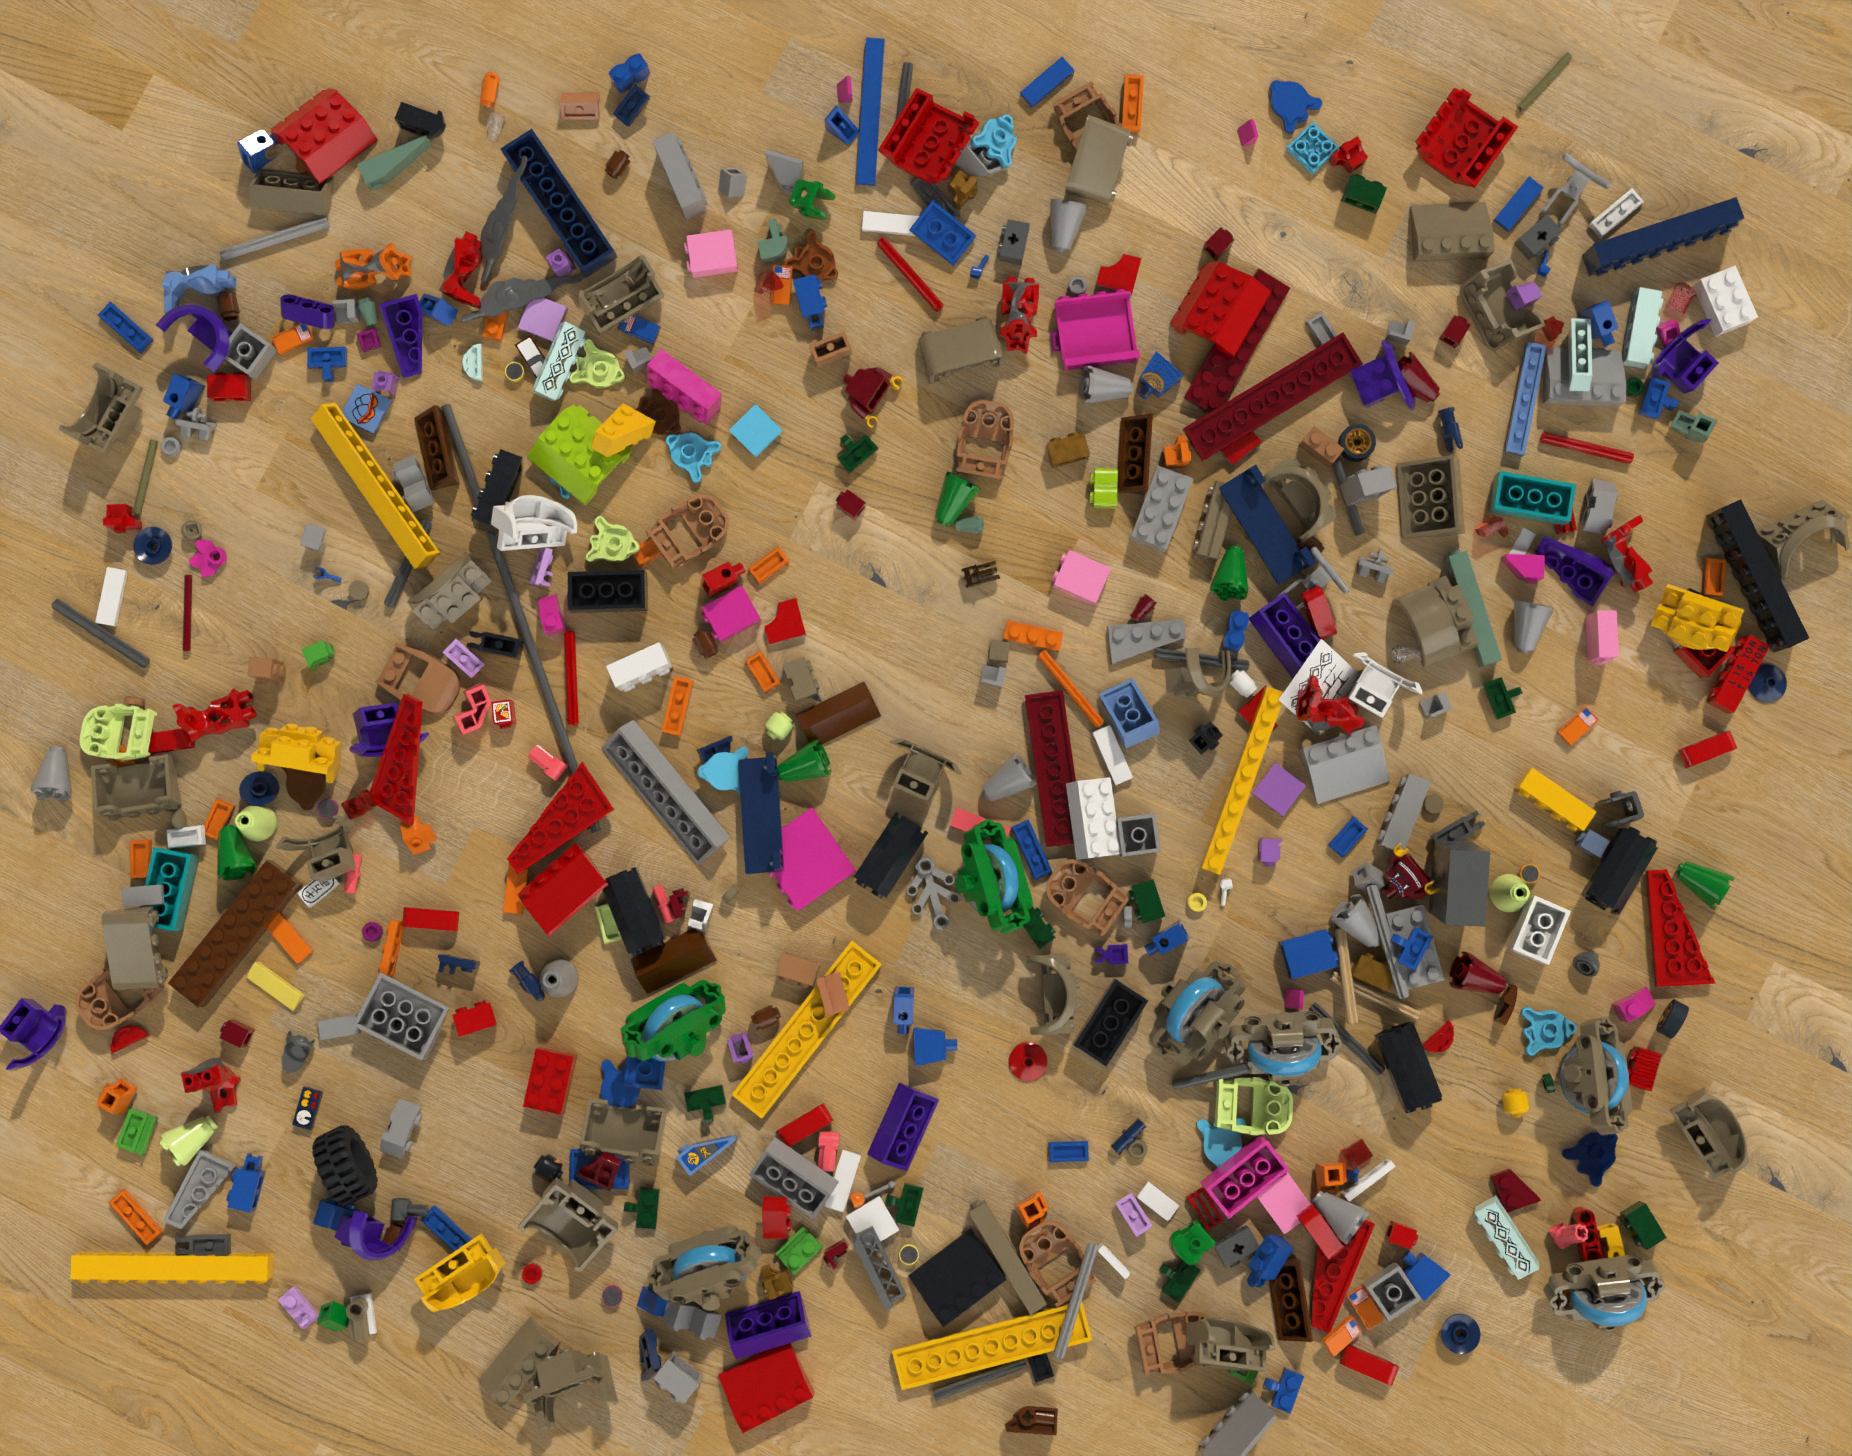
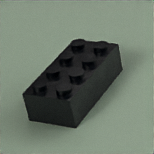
M500 449L499 454L495 453L492 459V471L487 472L485 488H481L478 494V506L474 505L470 515L474 528L496 536L498 529L491 525L493 506L505 505V502L510 501L523 468L521 456Z
M645 570L568 572V610L571 613L648 611L647 572Z
M1113 978L1072 1044L1107 1067L1148 1000Z

